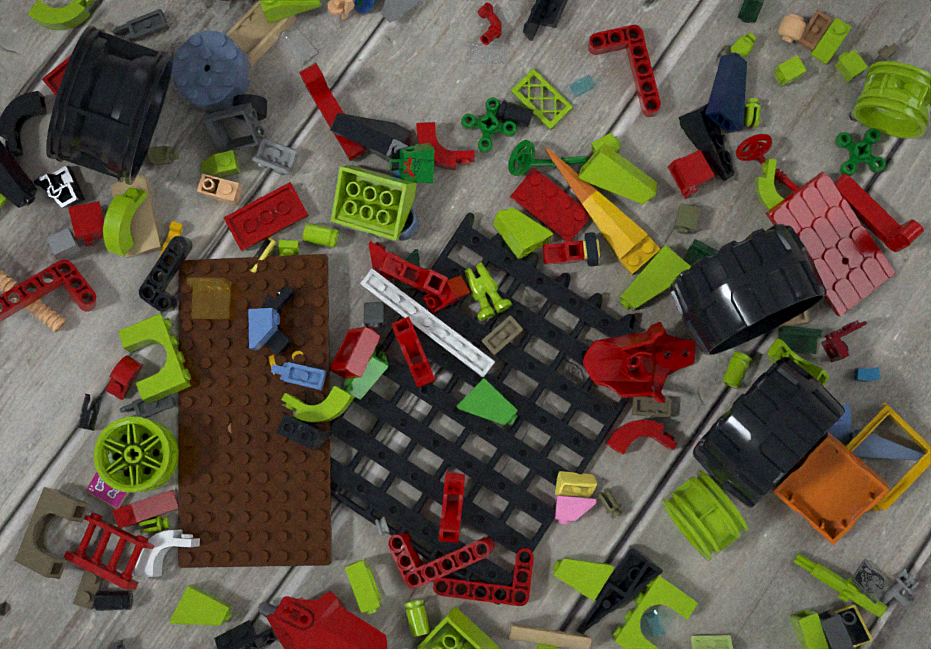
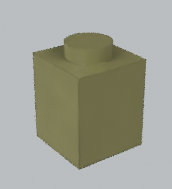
M681 203L673 229H677V232L688 235L692 233L696 227L700 208Z

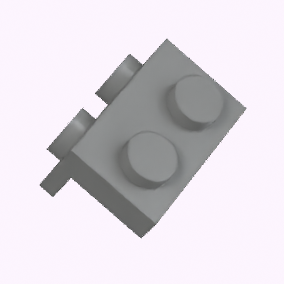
M264 137L259 145L256 156H253L252 160L257 162L256 165L262 168L270 167L274 169L275 173L285 175L292 172L298 150Z

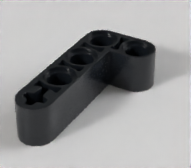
M175 236L171 239L139 289L140 298L160 312H171L177 306L176 298L165 290L192 250L193 244L189 238ZM170 256L174 258V263L171 266L168 264ZM160 272L163 273V280L161 282L158 280ZM149 288L153 290L151 297L147 294ZM165 298L169 302L167 308L163 306V300Z

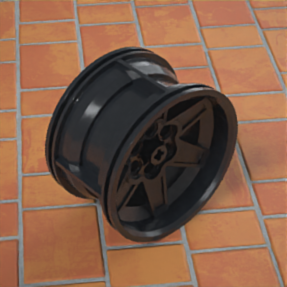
M91 25L88 26L80 36L71 54L58 89L47 134V157L50 159L56 158L59 162L65 160L115 177L121 183L125 180L127 185H132L145 160L164 105L171 79L174 56L167 54L165 57L164 51L159 52L106 33L103 29H97Z

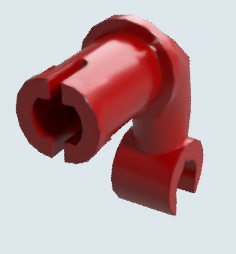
M486 2L477 11L481 18H487L491 24L488 30L480 37L484 45H488L502 34V23L493 12V6Z

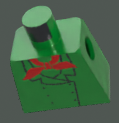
M430 143L400 149V159L389 160L390 171H399L401 178L405 181L433 184L434 147Z

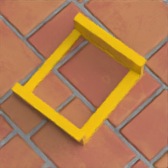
M886 402L880 405L879 408L881 410L846 447L853 452L888 416L926 453L872 507L875 512L879 510L886 511L931 465V445Z

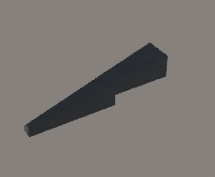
M629 545L578 626L577 632L583 635L586 630L597 624L608 613L618 608L643 586L649 584L652 579L662 574L663 570L646 555Z

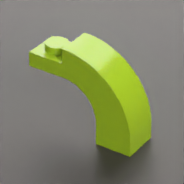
M37 0L27 15L45 28L68 30L77 27L88 19L91 14L86 8L91 6L94 0H73L70 4L61 8H53Z
M766 159L765 163L763 162L761 166L763 177H755L757 197L767 211L784 200L777 193L774 186L776 159Z
M129 187L123 195L116 194L111 201L103 226L104 243L108 252L124 257L134 245L130 233V224L135 211L147 198L146 191Z
M777 338L769 348L767 355L769 356L768 360L772 364L783 357H788L815 377L823 386L828 381L830 376L823 368L799 357L783 340Z
M334 385L329 396L317 405H308L288 393H285L281 400L286 402L285 406L292 411L297 409L294 417L303 421L320 423L340 416L350 406L355 396Z

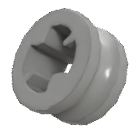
M385 516L381 520H375L381 536L384 535V532H390Z

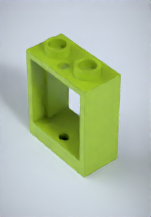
M367 558L347 565L345 571L361 613L367 612V615L378 611L383 600Z

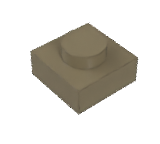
M895 42L889 47L885 45L877 52L879 56L875 61H886L899 47Z

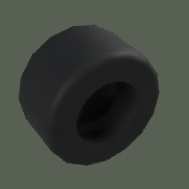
M240 94L233 98V106L251 103L257 113L258 121L267 117L266 98L252 94ZM243 114L234 116L238 119L245 120Z

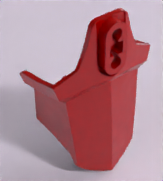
M658 322L650 325L647 332L595 340L587 350L582 362L588 375L596 385L605 386L622 398L652 396L655 401L665 403L662 389L666 378L671 373L694 363L695 343L690 339L668 335L662 323ZM667 351L671 352V354L669 353L667 356H664Z
M331 591L317 600L285 596L273 615L274 620L294 640L295 649H387L386 634L347 611L345 603ZM289 607L291 612L290 614H283L282 609ZM302 616H306L308 618V622L303 624L301 623L300 618Z

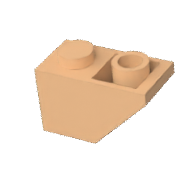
M202 173L197 192L218 201L238 206L243 188L237 182Z

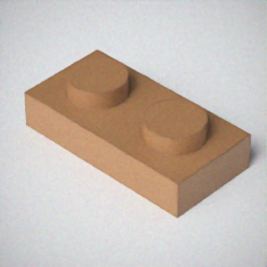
M817 9L806 25L801 39L797 40L796 43L812 52L833 19Z

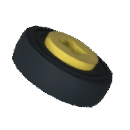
M595 232L585 233V241H583L585 260H587L589 267L598 266V258H600L599 241L596 239Z

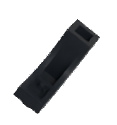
M39 91L25 93L15 98L8 104L1 115L0 136L6 140V149L16 157L23 155L20 137L23 124L34 116L47 114L45 97Z
M288 285L282 287L277 292L276 299L268 295L261 308H273L281 316L283 309L297 292ZM279 323L277 331L267 340L266 345L276 355L283 356L294 341L284 333Z

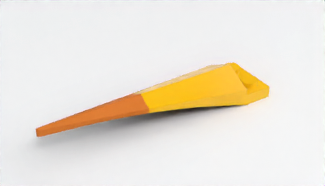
M546 148L547 154L586 209L618 261L633 275L661 249L643 229L592 185L579 179L577 172L549 148Z

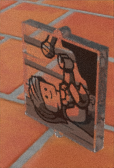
M867 559L862 561L851 579L861 590V593L865 594L874 604L879 601L889 584V581L879 572V569H876Z

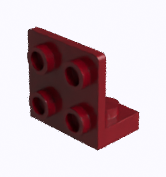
M856 320L841 327L842 330L839 329L824 336L826 340L820 343L831 363L850 356L847 344L841 341L840 338L866 325V321L859 323Z

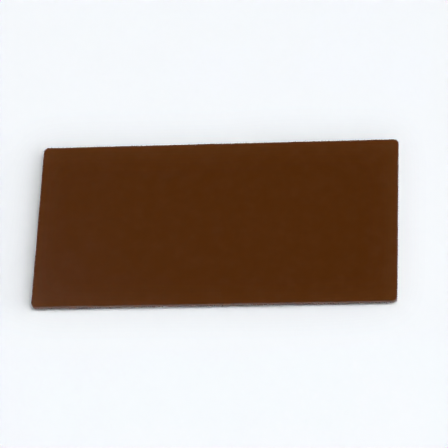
M326 254L267 256L265 260L258 261L259 257L185 260L179 268V352H182L185 362H183L184 368H187L191 375L189 380L191 386L179 391L178 530H182V534H193V538H200V546L178 547V565L180 568L326 566L332 563L330 435L323 450H312L276 433L284 414L293 416L291 409L282 406L286 403L281 400L285 393L291 394L311 406L322 403L330 394L328 256ZM256 262L257 272L253 273L250 269ZM288 285L293 288L297 294L283 309L280 316V325L284 333L294 343L283 356L276 355L266 343L259 350L249 349L248 309H261L267 296L270 295L276 299V294L282 287ZM295 351H301L303 353V355H295L294 360L292 359V354ZM274 355L275 363L278 366H283L284 362H290L327 371L323 390L281 380L280 374L275 373L274 375L271 372L272 368L268 357ZM330 421L310 422L330 432ZM230 423H231V433L228 431V425H229Z

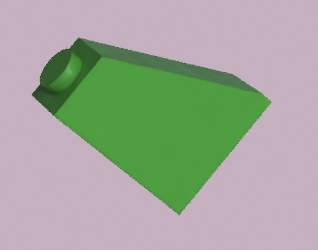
M378 343L362 377L344 379L345 391L360 400L388 368L385 351L382 350L377 357L375 356L381 346Z
M484 378L457 405V408L461 411L501 425L506 423L510 425L518 417L516 415L518 410Z

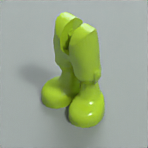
M480 262L476 264V268L481 277L476 279V275L472 272L471 268L464 270L472 292L471 296L480 303L481 311L477 317L480 321L495 316V312L486 298V293L490 296L497 313L507 310L512 306V303L509 299H502L497 293V282L492 279L488 270Z

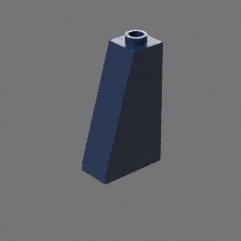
M736 52L721 56L705 112L707 117L727 133L741 131L744 127L747 61Z

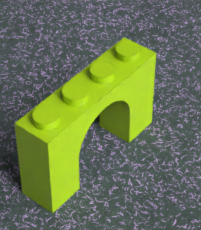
M161 313L118 331L123 348L129 353L151 344H160L165 347L167 359L162 370L151 377L136 382L141 399L147 404L191 386L189 382L191 375L183 365V362H185L184 356L177 349L179 342L175 334L172 335L171 328H173L172 323L168 317H164Z
M658 575L646 585L647 588L644 593L640 592L634 601L636 605L633 609H629L624 615L625 621L622 626L618 625L612 634L614 636L613 640L624 649H660L647 640L641 632L640 620L643 613L653 605H666L688 620L698 602Z

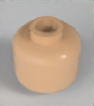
M795 14L783 17L778 29V34L782 36L781 40L792 43L793 40L801 39L806 27V23L803 21L804 18Z

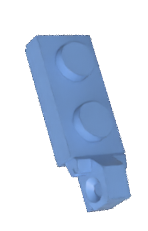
M284 362L283 367L273 365L271 370L272 373L280 374V379L285 382L323 390L327 371L290 362Z

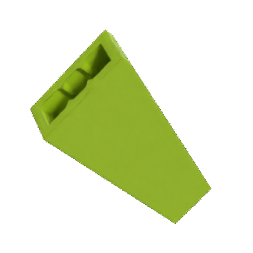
M605 143L581 167L578 176L579 179L643 205L648 200L651 201L657 194L658 183Z
M664 245L618 298L621 301L620 304L626 310L631 309L634 311L670 288L674 279L682 271L690 269L691 266L668 246Z

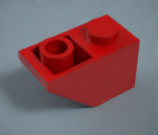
M370 241L368 245L373 270L389 282H392L394 277L379 270L387 253L385 251L386 247L379 242L374 244Z
M460 275L446 281L440 296L428 293L423 299L431 313L434 314L460 300L470 291Z

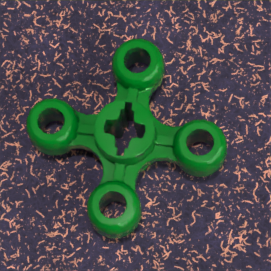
M491 97L486 101L485 108L487 113L483 118H476L473 114L467 113L461 119L464 129L478 128L481 130L482 138L478 141V149L482 153H488L492 150L493 143L491 137L496 132H501L506 137H512L517 131V126L514 122L507 121L501 123L496 119L500 102L495 97ZM466 120H471L472 122H471V123H466L465 121H466ZM488 122L491 123L490 128H486V127H487L486 125L488 124ZM511 127L512 130L508 131L506 128ZM486 143L488 146L483 147L482 144Z
M871 128L867 130L863 141L859 143L854 142L851 139V135L847 132H841L836 136L835 145L849 151V160L840 166L839 171L841 174L853 175L857 164L860 162L867 163L869 170L874 173L881 172L885 168V160L882 157H875L871 154V145L879 141L881 137L878 129Z

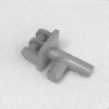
M905 567L897 574H893V577L898 582L879 599L883 604L886 605L895 597L902 606L905 605L908 599L900 591L905 588L911 594L912 590L919 585L920 582L914 580L913 575L908 574Z

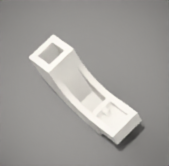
M168 530L155 534L148 540L149 543L155 545L154 548L142 549L135 566V576H162V563L168 550L174 546L198 547L200 546V538H193V534H182V530Z

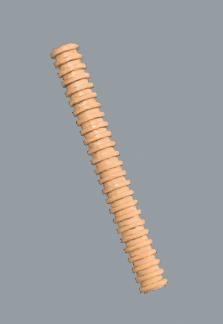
M0 270V291L6 292L19 284L17 281L14 282L12 277L9 278L8 274H4L3 270ZM40 299L24 308L29 310L30 314H34L35 318L38 317L39 321H44V325L48 324V328H53V332L61 330L66 323L65 318H61L60 314L57 315L56 311H52V308L47 307V304L42 303Z

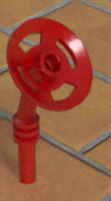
M757 134L747 138L737 147V158L741 161L756 159L762 165L766 160L763 155L772 146V138L767 134ZM748 145H750V146L748 147L747 152H743L744 149H745ZM779 168L775 170L774 177L776 181L779 180L778 183H783L793 192L800 188L786 177V173L780 172Z

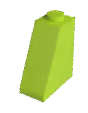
M513 207L507 210L502 209L495 215L493 226L502 235L518 259L541 248L544 244H548L553 236L550 230Z
M562 557L561 561L557 559L552 567L554 572L552 574L594 601L614 570V567L605 563Z
M189 585L169 623L221 626L224 622L228 623L233 614L231 611L233 605L194 585Z
M806 608L789 615L802 649H829L817 612Z

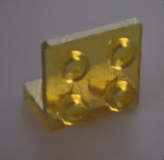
M187 277V286L193 288L191 317L193 319H230L232 281L226 278Z

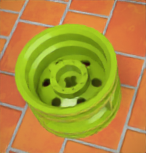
M133 416L120 418L103 429L97 438L93 455L95 468L100 478L116 490L122 492L153 491L166 484L175 473L179 459L178 442L173 433L157 421ZM144 433H147L149 435V439L144 441L142 439V435ZM124 435H127V443L122 440ZM155 449H158L160 451V454L157 457L154 456ZM138 452L139 455L136 459L131 456L132 453ZM115 453H119L121 455V458H119L117 461L113 458V455ZM150 467L151 473L146 475L144 470ZM127 469L130 470L129 477H126L124 474Z
M699 470L696 472L697 478L691 476L681 486L668 494L670 499L663 498L661 504L689 543L704 559L710 561L712 553L718 555L728 545L740 538V531L746 533L749 529L744 518L723 490L705 472Z

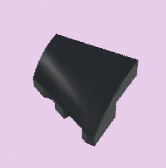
M64 166L52 174H45L33 181L36 186L44 189L49 197H53L62 208L85 200L70 166Z

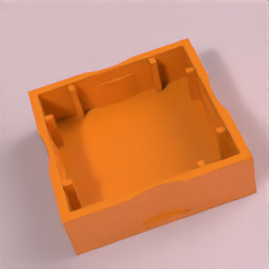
M829 431L773 487L774 494L794 511L804 516L811 526L833 545L854 526L862 514L869 511L890 491L889 484Z

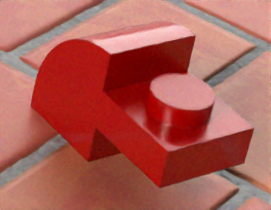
M583 240L544 244L542 246L544 265L571 264L585 260Z
M128 355L124 356L112 370L109 376L111 379L105 391L123 400L132 382L136 381L143 364Z

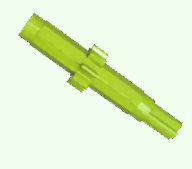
M797 553L793 562L810 572L809 574L839 592L838 598L844 602H848L850 599L879 618L885 613L887 605L858 588L857 585L859 583L851 577L845 580L818 562L815 563L802 554Z

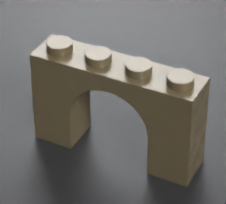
M44 487L14 561L44 577L60 579L67 560L50 551L47 545L49 526L59 516L69 521L82 523L89 504L58 489Z

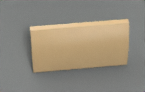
M259 0L226 35L237 42L245 51L252 67L297 19L293 15L268 24Z
M145 174L139 175L132 185H127L125 180L122 183L117 182L111 185L113 198L116 194L123 195L129 187L146 191L147 198L135 211L131 220L130 233L134 245L126 253V258L162 250L163 243L148 177Z
M510 623L508 637L510 640L567 649H589L592 638L588 635Z

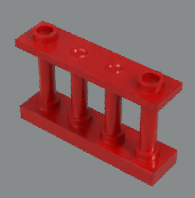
M97 513L85 514L84 519L89 521L79 548L75 549V551H66L64 559L125 590H136L139 582L132 579L133 570L142 549H153L155 545L149 543V539L144 536H135L123 529H118V527L102 520L103 516ZM96 526H99L105 530L94 556L90 558L86 556L87 553L85 551ZM113 533L119 536L120 539L109 564L104 565L101 563V557ZM127 541L135 544V548L125 571L120 573L117 571L118 568L116 566Z

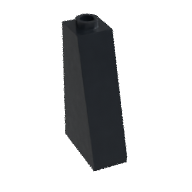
M0 141V193L18 208L30 205L35 200L37 188Z

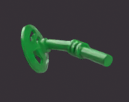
M523 140L513 149L509 158L508 168L512 175L521 176L530 166L553 167L555 169L556 165L551 159H534V144L529 140ZM561 156L560 158L567 165L586 163V156L568 158ZM516 160L518 162L519 167L517 170L515 169Z

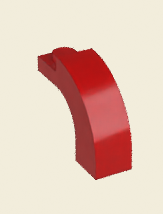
M435 122L416 123L419 144L430 143L434 147V164L448 170H456V163L470 165L471 162H475L474 150L451 151L442 147L436 138Z
M389 252L386 253L379 268L380 271L406 285L436 296H440L448 279L431 269H424L413 265Z
M408 316L392 323V328L417 387L436 380L410 317Z
M636 420L626 423L616 429L605 443L621 455L639 437H650L669 450H674L677 445L672 435L667 432L661 433L665 426L652 420Z
M445 473L439 541L459 542L466 474Z

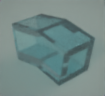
M588 75L569 86L576 98L593 89L595 84L591 76Z
M656 610L644 614L652 637L657 638L664 635L665 631Z

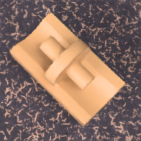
M330 0L327 5L329 13L332 15L341 14L342 20L347 19L349 12L355 7L354 0Z

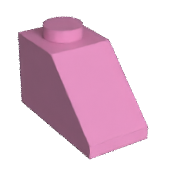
M556 495L555 519L559 520L558 523L570 524V521H576L595 505L597 499Z

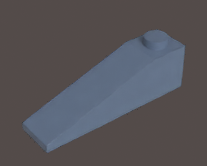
M854 429V433H850L849 442L861 431L860 429ZM869 434L853 451L857 457L918 461L924 455L874 434Z

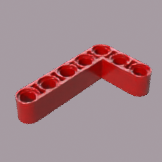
M628 25L592 34L589 39L588 50L593 55L626 49L641 111L646 117H654L660 109L661 101L642 28L638 25ZM634 33L638 38L633 39L629 34ZM616 37L619 39V42L614 43L610 38ZM598 41L601 43V46L596 47L592 42ZM633 51H640L642 56L634 55ZM643 68L647 73L640 74L638 69ZM649 86L651 91L645 92L642 87ZM647 104H653L656 109H648Z
M314 63L299 73L309 94L327 124L331 127L336 114H344L330 91L317 63ZM333 133L350 161L367 152L358 145Z
M842 174L834 182L856 217L893 252H898L910 246L924 232L921 224L913 219L900 225L849 175Z
M62 259L0 295V309L2 310L0 312V322L60 286L64 287L78 307L85 312L92 311L95 308L96 293L70 260ZM61 269H68L69 272H67V273H62L60 270H61ZM46 278H50L53 281L50 283H46L43 280ZM74 283H78L81 286L78 288H74L71 285ZM29 288H34L36 291L33 293H29L26 290ZM12 298H17L19 301L16 303H11L9 300ZM90 298L92 301L90 303H86L83 301V299Z
M397 533L388 540L389 549L407 587L411 589L423 586L484 559L495 549L493 540L483 537L423 564L419 554L411 545V537L408 533ZM396 537L402 540V546L398 544ZM480 544L486 546L487 552L481 550ZM463 551L469 554V560L464 557ZM405 556L410 558V564L406 562ZM447 559L451 560L453 564L452 567L448 566L446 562ZM430 566L435 569L436 574L431 573ZM413 574L418 576L419 582L414 580Z
M522 548L517 552L512 586L490 584L475 580H460L443 576L434 581L433 590L439 596L524 606L527 604L530 595L534 555L527 548ZM524 551L530 554V559L526 563L521 562L519 559V555ZM521 571L528 574V578L524 582L517 580V574ZM439 581L447 583L448 587L445 591L437 589L436 584ZM460 583L465 584L467 587V591L463 594L456 591V586ZM479 586L485 587L487 590L486 595L478 596L475 593L476 588ZM497 589H504L506 591L504 599L499 600L495 597ZM516 592H524L525 599L523 601H516L514 598Z

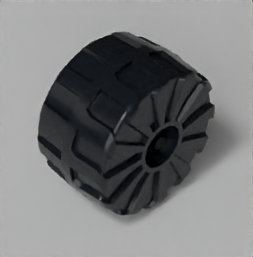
M776 224L766 231L763 228L756 230L741 242L733 240L725 244L716 255L704 256L696 261L690 269L682 271L670 286L671 295L685 326L701 352L705 355H714L727 351L777 328L816 305L827 293L810 253L793 227L790 225L785 226L784 224Z
M783 357L773 363L766 372L762 373L745 394L742 393L735 400L732 408L719 417L694 447L693 456L724 489L745 506L752 508L845 413V409L815 377L792 359Z

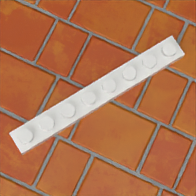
M371 269L360 283L404 318L409 316L414 326L480 376L484 377L495 363L490 357L375 270Z

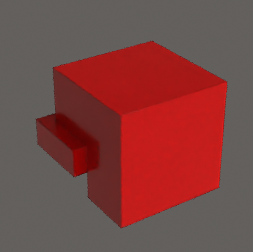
M701 150L683 158H678L667 166L685 199L694 195L698 188L704 186L715 177Z
M99 201L68 207L76 240L84 239L87 247L93 245V240L104 238V218Z

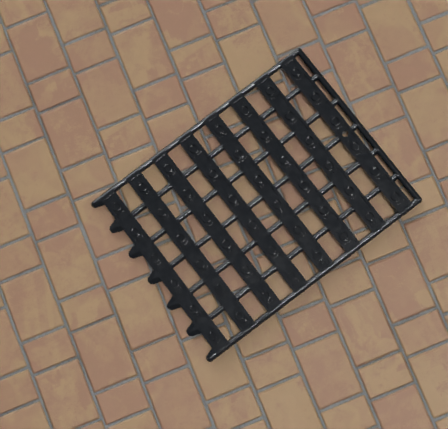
M471 212L466 214L431 270L447 277V280L461 275L470 291L468 294L471 295L472 292L464 272L466 268L448 258L458 242L482 257L481 262L485 268L490 262L515 278L506 293L499 289L497 291L502 299H509L512 306L501 313H497L490 296L486 293V298L494 310L495 316L489 318L484 326L459 310L467 298V294L453 305H449L433 315L447 326L473 341L472 345L479 349L481 346L488 352H490L489 349L481 341L492 332L491 329L500 315L506 318L511 315L526 330V333L517 346L509 342L495 355L506 362L498 377L495 378L488 373L484 377L480 376L420 329L413 326L426 358H429L453 374L445 388L442 390L431 382L417 387L411 370L386 354L388 368L383 372V375L400 385L390 402L371 389L368 390L361 400L354 397L352 403L355 402L379 418L370 433L367 434L343 418L349 407L330 422V436L333 434L357 450L348 467L331 457V480L336 483L334 488L331 487V497L376 525L375 520H381L372 514L375 509L401 526L398 531L387 524L390 531L389 535L393 536L397 533L406 534L409 531L434 547L432 552L410 539L413 549L429 561L438 558L440 552L447 554L466 545L460 540L458 543L439 541L440 527L419 514L428 498L443 505L444 483L440 480L450 464L476 481L467 497L463 496L461 519L488 535V538L492 539L493 542L494 540L515 554L522 548L530 549L533 553L555 519L556 502L551 507L528 492V486L536 474L556 486L559 471L569 472L547 458L557 441L583 457V460L574 472L583 474L631 398H621L614 409L589 393L594 384L590 376L583 387H580L556 372L565 356L584 367L582 361L589 347L577 340V337L586 324L608 338L635 334L638 332L633 330L636 320L634 314H627L620 321L601 310L602 294L595 293L588 300H585L568 289L571 280L569 273H562L554 280L536 269L539 257L535 252L528 254L523 259H518L516 255L504 248L505 240L502 235L497 233L489 239L473 229L472 225L475 217ZM476 268V270L474 271V274L476 275L475 278L477 279V278L480 277V275L478 274V271H477V268ZM521 283L547 299L538 314L512 298ZM417 289L412 299L431 313L423 299L428 293ZM553 303L579 319L571 334L566 333L544 319ZM400 315L397 321L404 319V317ZM393 328L377 350L376 357L382 350L386 352L396 337ZM533 335L559 351L550 367L524 351ZM512 367L538 383L529 399L503 383ZM483 378L486 379L518 410L516 413L518 417L508 432L492 421L457 408L460 401L451 396L450 393L459 379L474 388ZM545 388L571 404L562 420L535 404ZM406 390L432 406L423 422L418 421L396 406ZM577 409L604 425L594 441L568 425ZM438 411L465 427L455 443L429 428ZM524 420L550 436L541 453L515 437ZM385 422L411 439L401 455L375 439ZM471 432L497 448L487 465L461 448ZM417 444H420L444 460L434 476L407 460ZM503 453L530 469L520 486L494 470ZM364 455L390 471L380 488L354 472ZM396 476L422 492L413 509L387 493ZM482 486L509 502L499 519L473 503ZM342 488L367 503L368 507L364 509L341 494ZM515 507L542 523L532 540L506 524ZM408 516L414 518L413 523H407L406 519ZM482 544L481 550L487 552L486 546ZM463 551L464 557L469 560V554ZM524 551L519 555L521 562H528L530 558L528 552ZM485 557L464 567L467 569L464 574L459 570L450 573L456 579L474 581L471 579L474 573L487 583L512 586L514 569L509 573ZM479 586L475 590L482 596H485L487 593L486 588L483 586ZM498 589L500 591L495 597L502 600L506 596V591Z

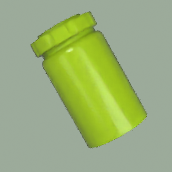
M306 223L303 241L326 247L330 246V248L336 247L339 239V230Z
M734 351L721 382L732 388L740 389L752 358L744 353Z
M420 598L404 603L412 637L431 632L425 605L423 604L424 600Z

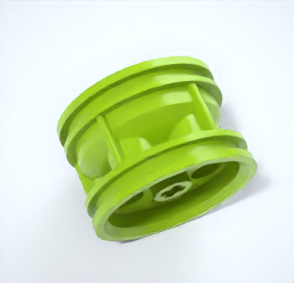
M881 61L872 64L865 78L863 92L858 97L853 108V116L864 126L870 129L876 128L880 133L905 139L922 137L930 121L928 112L931 107V74L921 68L901 62Z

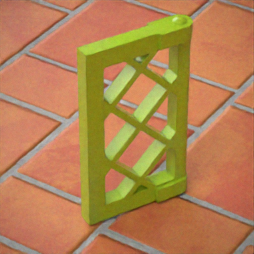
M534 68L511 89V92L527 108L534 110L533 114L549 130L573 109V106ZM535 76L541 84H530V79ZM522 87H528V97H524L519 92ZM530 87H541V97H530ZM543 87H546L554 97H543ZM530 100H541V110L535 108L530 103ZM543 100H554V110H543ZM556 100H559L565 106L563 110H556ZM543 113H554V119L550 122Z

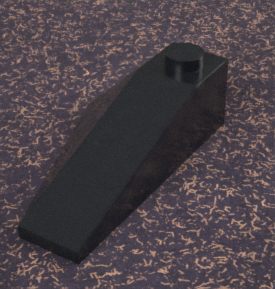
M707 103L678 118L685 135L698 150H701L708 163L725 181L735 175L730 153L725 150L724 146L726 136L721 134L720 126L705 115Z
M337 113L330 127L331 132L387 162L390 159H400V149L410 147L411 131L394 122Z

